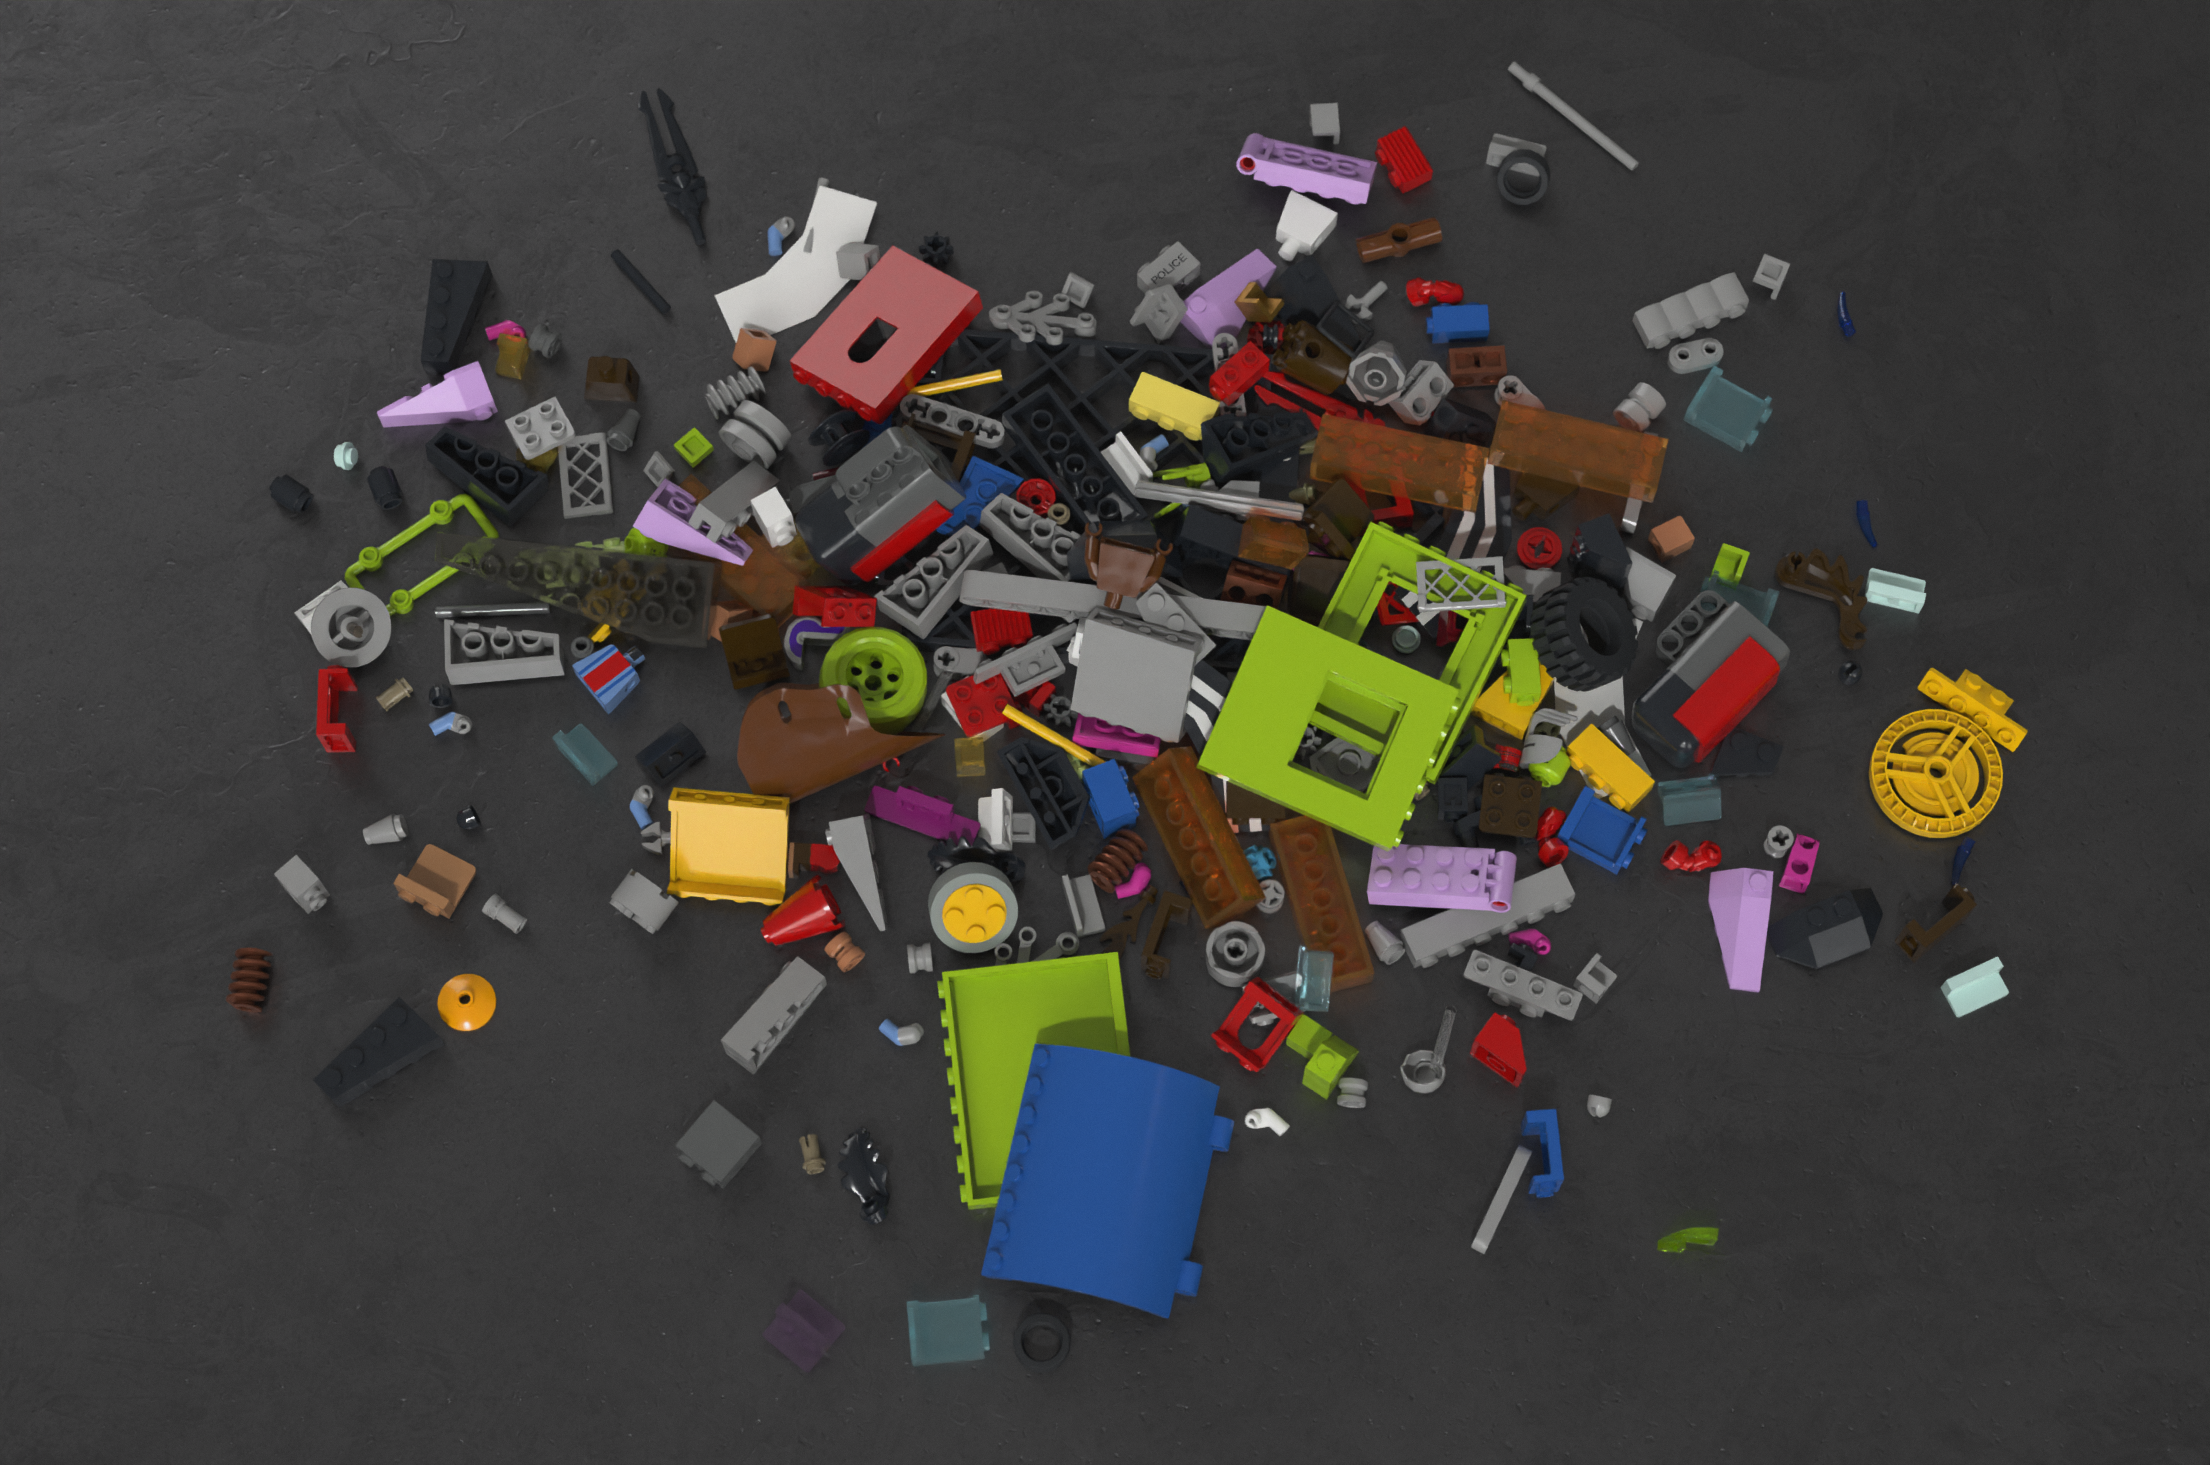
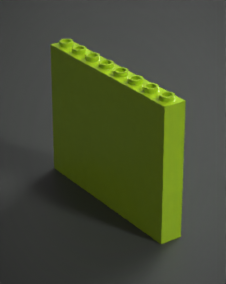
M1118 952L942 972L943 981H937L939 999L945 998L946 1009L941 1010L942 1028L948 1027L949 1038L944 1039L945 1056H951L952 1067L947 1068L949 1085H955L956 1096L950 1097L952 1115L958 1114L959 1126H953L955 1144L961 1143L962 1155H957L958 1173H964L965 1184L960 1185L961 1202H967L969 1210L997 1207L1035 1044L1079 1047L1130 1057Z

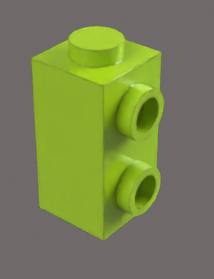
M1534 638L1508 639L1506 649L1501 651L1502 667L1507 666L1508 675L1503 677L1504 694H1509L1510 703H1517L1519 706L1533 705L1539 701L1541 695L1538 652L1534 650L1532 645Z

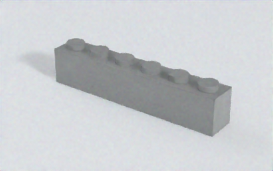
M1560 863L1514 882L1511 909L1507 912L1449 909L1401 929L1400 939L1413 967L1416 968L1422 965L1423 968H1427L1436 964L1439 961L1438 958L1448 954L1449 957L1456 956L1464 952V947L1475 943L1476 946H1480L1489 942L1492 939V935L1500 932L1502 935H1506L1518 929L1517 925L1528 921L1529 924L1543 919L1545 913L1553 910L1555 913H1559L1568 909L1571 906L1570 903L1573 902L1575 892Z

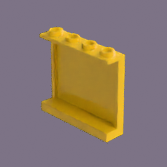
M673 787L668 811H671L670 883L667 888V894H674L681 898L696 896L704 897L707 900L730 899L738 903L752 901L762 902L765 905L782 904L787 888L790 798Z

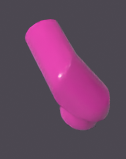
M511 320L485 327L489 341L503 336L514 343H521L526 337L525 329Z
M1145 863L1136 864L1129 882L1115 885L1118 899L1139 894L1142 890L1145 891L1151 879V870Z
M1537 929L1508 933L1510 946L1512 943L1517 945L1522 943L1541 955L1548 954L1551 950L1550 940Z

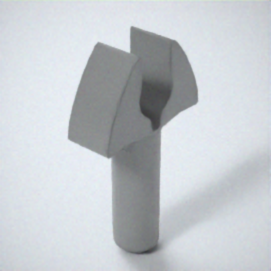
M1379 281L1360 299H1356L1350 294L1345 306L1350 311L1361 308L1357 316L1364 322L1370 320L1372 312L1368 310V307L1387 290L1386 283Z
M660 822L651 824L641 832L642 837L652 835L658 837L653 843H641L643 848L651 853L663 855L662 848L666 844L671 843V832L662 830Z

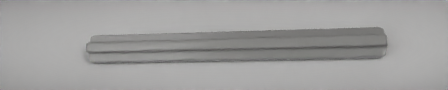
M1141 480L1137 481L1135 487V496L1146 499L1202 505L1208 508L1298 521L1302 520L1304 505L1299 503Z

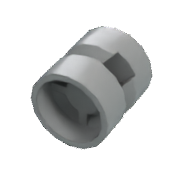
M1640 382L1628 394V399H1624L1616 407L1613 415L1626 431L1639 436L1651 424L1649 419H1655L1666 407V402L1656 389Z

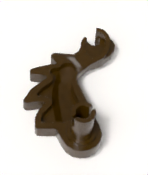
M1814 548L1807 558L1801 552H1798V555L1795 556L1796 551L1783 557L1775 568V577L1780 585L1834 602L1839 609L1840 622L1838 633L1841 644L1850 650L1861 649L1867 639L1858 640L1855 635L1857 633L1865 635L1868 631L1865 625L1858 619V614L1865 607L1868 600L1865 596H1857L1863 584L1864 576L1859 575L1854 581L1850 582L1848 566L1843 556L1839 555L1836 562L1830 566L1828 558L1818 548Z

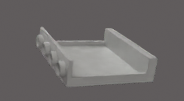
M1095 608L1085 621L1070 710L1079 712L1085 717L1105 720L1111 725L1131 728L1140 734L1154 735L1166 742L1178 743L1187 732L1184 722L1196 658L1203 649L1204 640Z

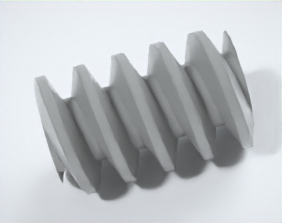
M752 366L747 368L748 376L742 371L737 372L738 381L731 375L727 376V385L721 379L718 380L717 390L711 384L707 385L705 397L715 419H719L718 410L721 409L728 415L729 405L737 409L739 401H749V396H752L758 402L760 401L759 392L762 391L767 397L762 381Z

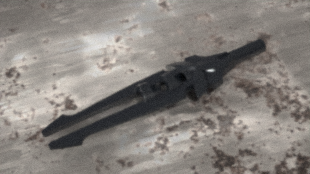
M657 89V95L676 150L674 154L667 155L647 93L643 90L639 97L638 110L642 111L646 116L647 129L658 177L667 182L658 183L657 186L662 193L666 194L664 199L667 204L675 207L689 222L696 245L704 244L706 238L698 216L701 203L707 197L706 189L702 188L705 185V177L693 179L698 169L678 123L671 112L674 102L662 89ZM680 164L681 169L673 172L671 168L674 165Z

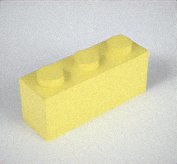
M1145 372L1141 373L1129 398V411L1135 417L1142 420L1150 419L1166 430L1175 429L1182 432L1187 438L1195 441L1202 440V422L1218 417L1220 402Z

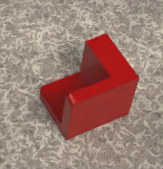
M1047 681L1015 697L1013 695V699H1017L1019 704L1040 717L1044 712V704L1051 703L1052 694L1056 696V686Z

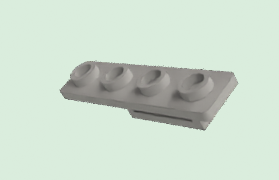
M1076 622L1068 626L1067 624H1061L1051 634L1045 637L1041 635L1029 640L1026 646L1019 649L1016 647L1005 651L1002 657L994 661L991 659L983 661L976 667L977 669L973 677L975 684H979L1001 673L1015 697L1064 674L1066 668L1054 647L1076 636L1078 628Z
M1478 950L1472 952L1463 974L1465 978L1489 987L1488 996L1493 997L1492 1000L1502 1006L1510 1004L1520 1008L1519 1011L1522 1014L1533 1018L1536 1015L1542 1017L1544 1011H1548L1572 1021L1583 996L1582 993Z

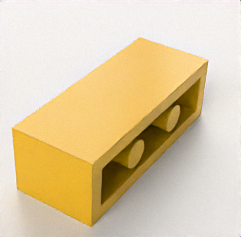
M1592 723L1567 747L1566 754L1570 758L1571 766L1577 771L1582 770L1588 776L1590 784L1597 790L1602 789L1608 794L1610 802L1620 810L1623 808L1629 813L1653 788L1655 781Z

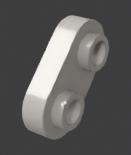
M1713 338L1678 344L1670 350L1668 365L1672 371L1678 374L1712 368L1720 363L1723 356V347L1719 341ZM1711 348L1714 350V353H1707L1705 349ZM1685 354L1687 359H1680L1678 355Z

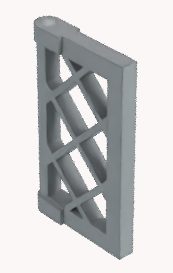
M601 432L576 436L572 440L559 445L558 454L564 518L613 513L607 434ZM599 444L600 456L598 458L587 450L590 445ZM577 447L579 452L571 461H568L567 448ZM584 453L594 460V463L586 472H583L574 465ZM599 464L602 469L603 481L601 483H598L589 476ZM571 468L582 475L573 487L570 486L569 470ZM586 479L597 486L588 498L576 491ZM601 490L604 491L605 504L595 505L591 502ZM573 493L585 501L580 507L572 508L571 496Z
M1503 557L1453 560L1480 573L1477 570L1478 567L1495 566V575L1491 579H1496L1497 582L1504 585ZM1440 561L1416 562L1417 609L1419 613L1506 607L1505 592L1492 587L1496 590L1497 600L1481 601L1479 597L1489 587L1488 584L1475 596L1463 585L1470 578L1469 575L1459 582L1448 572L1453 567ZM1441 569L1443 572L1432 584L1425 579V570ZM1445 574L1458 584L1448 597L1434 587ZM1460 588L1464 589L1474 598L1472 601L1466 602L1450 601ZM1433 589L1444 599V602L1427 604L1426 595Z

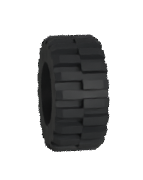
M1579 577L1550 589L1538 599L1534 607L1535 610L1532 612L1531 621L1533 624L1530 627V635H1533L1534 638L1532 645L1534 650L1538 652V660L1541 665H1545L1547 668L1546 672L1550 677H1555L1557 683L1564 687L1568 686L1570 690L1591 691L1618 680L1629 672L1636 658L1634 652L1638 649V641L1636 640L1638 632L1637 626H1634L1632 621L1634 619L1631 611H1628L1624 598L1617 595L1618 591L1611 586L1607 587V583L1592 577ZM1580 624L1587 635L1588 643L1586 642L1582 634Z

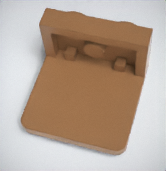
M428 844L408 876L405 877L399 874L393 884L399 892L398 896L412 904L416 901L423 905V909L434 916L441 914L450 919L477 871L473 865L432 844Z

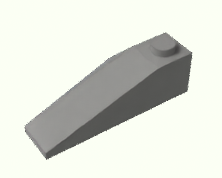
M870 814L829 822L830 828L825 829L828 845H833L837 857L880 931L887 930L889 926L882 889H878L877 883H880V870L876 860H872V855L876 851Z

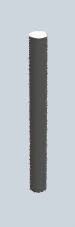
M550 602L437 606L436 618L550 613L551 607Z

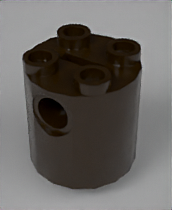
M1303 320L1295 326L1290 323L1282 334L1284 341L1280 349H1277L1273 354L1271 363L1276 365V368L1324 395L1331 394L1339 385H1345L1348 373H1350L1349 367L1352 358L1319 332L1317 327ZM1339 340V341L1342 342L1345 346H1347L1351 351H1353L1352 346H1350V345L1346 344L1345 342Z

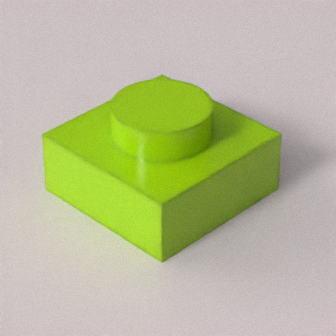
M695 427L674 444V449L693 468L714 451L713 445Z

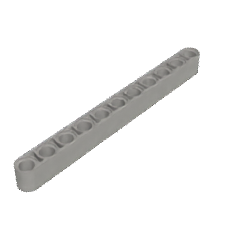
M967 570L963 573L959 600L963 604L1075 619L1087 618L1095 608H1099L1144 622L1136 601L1146 592H1139L1136 598L1123 596L1120 609H1112L1104 605L1107 591L1098 589L1097 585ZM1168 594L1206 635L1252 640L1266 606Z

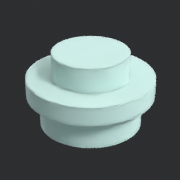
M344 442L342 445L336 446L334 451L336 466L342 467L344 470H351L357 463L358 451L351 442Z
M1400 626L1392 635V644L1401 653H1412L1420 645V634L1412 626Z

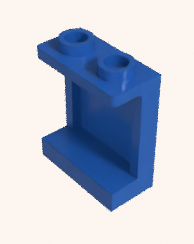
M1585 786L1557 838H1560L1568 846L1569 850L1617 875L1621 867L1628 868L1634 856V853L1630 852L1634 843L1640 845L1648 829L1643 826L1647 819L1641 816L1640 820L1605 803L1594 797L1595 791Z
M1556 1109L1526 1111L1521 1122L1522 1136L1540 1135L1544 1175L1533 1176L1528 1186V1193H1536V1197L1539 1198L1551 1197L1554 1195V1192H1558L1564 1181Z

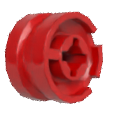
M1042 479L1025 481L1019 487L1016 494L1018 502L1033 509V513L1044 519L1048 517L1049 508L1056 504L1055 491L1052 485ZM1037 497V500L1041 503L1038 505L1033 504V498Z

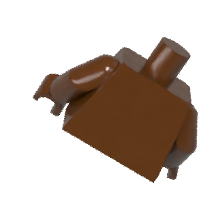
M1089 522L1086 524L1085 536L1088 539L1085 541L1084 561L1090 578L1097 581V588L1107 591L1104 600L1106 607L1120 609L1123 596L1136 598L1139 592H1146L1160 579L1166 562L1165 557L1173 549L1171 543L1166 551H1162L1159 548V543L1161 542V539H1159L1154 544L1153 549L1101 536L1102 525L1100 523L1099 531L1091 533L1088 530Z

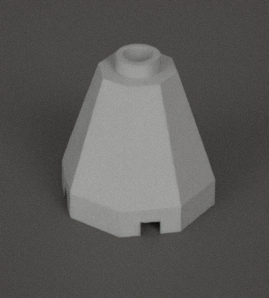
M1381 340L1362 351L1355 359L1352 358L1349 367L1350 373H1348L1346 383L1359 401L1367 402V400L1374 401V405L1383 406L1401 396L1407 370L1393 343Z

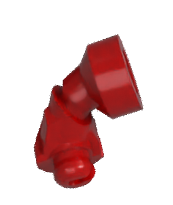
M1418 277L1409 280L1406 284L1407 296L1415 307L1429 303L1431 296L1435 297L1441 304L1448 303L1453 306L1459 304L1464 297L1461 285L1446 280H1436L1433 283L1432 280L1425 281L1423 278Z
M1553 806L1545 809L1538 820L1537 840L1540 842L1538 844L1540 849L1538 857L1549 868L1562 863L1569 852L1568 846L1560 838H1553L1556 835V831L1561 825H1564L1567 819V815L1563 810H1558Z
M1676 840L1664 851L1660 863L1669 870L1681 869L1688 871L1689 869V872L1700 871L1707 867L1717 866L1721 862L1722 853L1720 847L1715 842L1703 841L1698 847L1694 848L1692 854L1688 855V847L1679 840Z

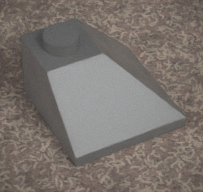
M1626 547L1633 563L1623 590L1627 608L1637 618L1647 619L1652 622L1669 596L1676 575Z

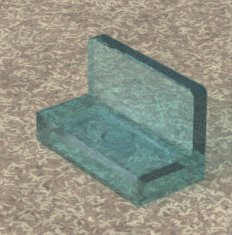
M583 724L577 725L567 735L560 730L552 737L555 746L592 786L618 765L617 760Z
M1715 776L1658 782V794L1663 803V822L1666 826L1721 819V788Z
M1306 945L1299 946L1294 1000L1299 1010L1328 1012L1334 955L1332 952L1308 950Z

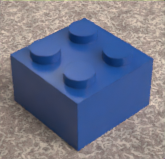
M1115 759L1083 770L1082 782L1090 796L1089 805L1103 838L1106 839L1116 835L1119 829L1130 830L1135 828L1136 817L1139 816L1137 809L1139 808V803L1135 793H1129L1127 782L1129 780L1124 767H1118Z

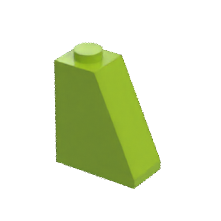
M1333 1035L1320 1044L1306 1065L1302 1084L1327 1100L1359 1050Z

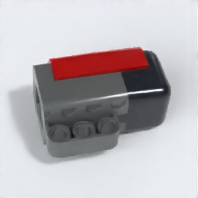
M905 425L903 428L891 427L839 467L836 472L837 481L798 512L795 524L815 562L844 584L855 586L863 580L870 582L951 518L954 515L953 509L967 497L946 459L932 444L908 425Z
M1703 591L1659 635L1656 655L1667 668L1634 702L1630 721L1631 727L1635 733L1673 766L1685 768L1694 761L1699 763L1774 687L1779 673L1786 667L1790 650L1775 633L1736 601L1728 603L1715 591ZM1708 602L1713 604L1716 609L1705 611L1701 604ZM1690 622L1696 626V629L1686 631L1681 625ZM1672 642L1676 645L1677 649L1667 651L1662 647V644Z

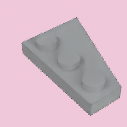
M1157 582L1136 601V605L1145 623L1204 640L1203 649L1197 656L1195 665L1217 646Z

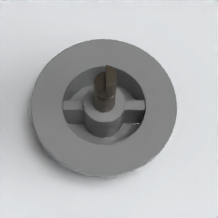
M352 587L336 590L327 595L318 604L311 620L312 640L319 653L328 661L343 667L363 666L376 659L389 642L391 635L389 612L384 603L367 590Z

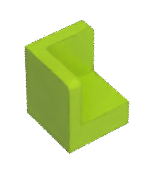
M1723 543L1710 580L1737 588L1750 552Z
M1302 1015L1288 1035L1286 1045L1310 1060L1320 1044L1332 1037L1333 1033L1306 1015Z

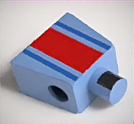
M611 644L576 662L572 667L584 686L604 710L610 714L640 682L634 667L645 660V657L637 646H633L622 655L616 646Z

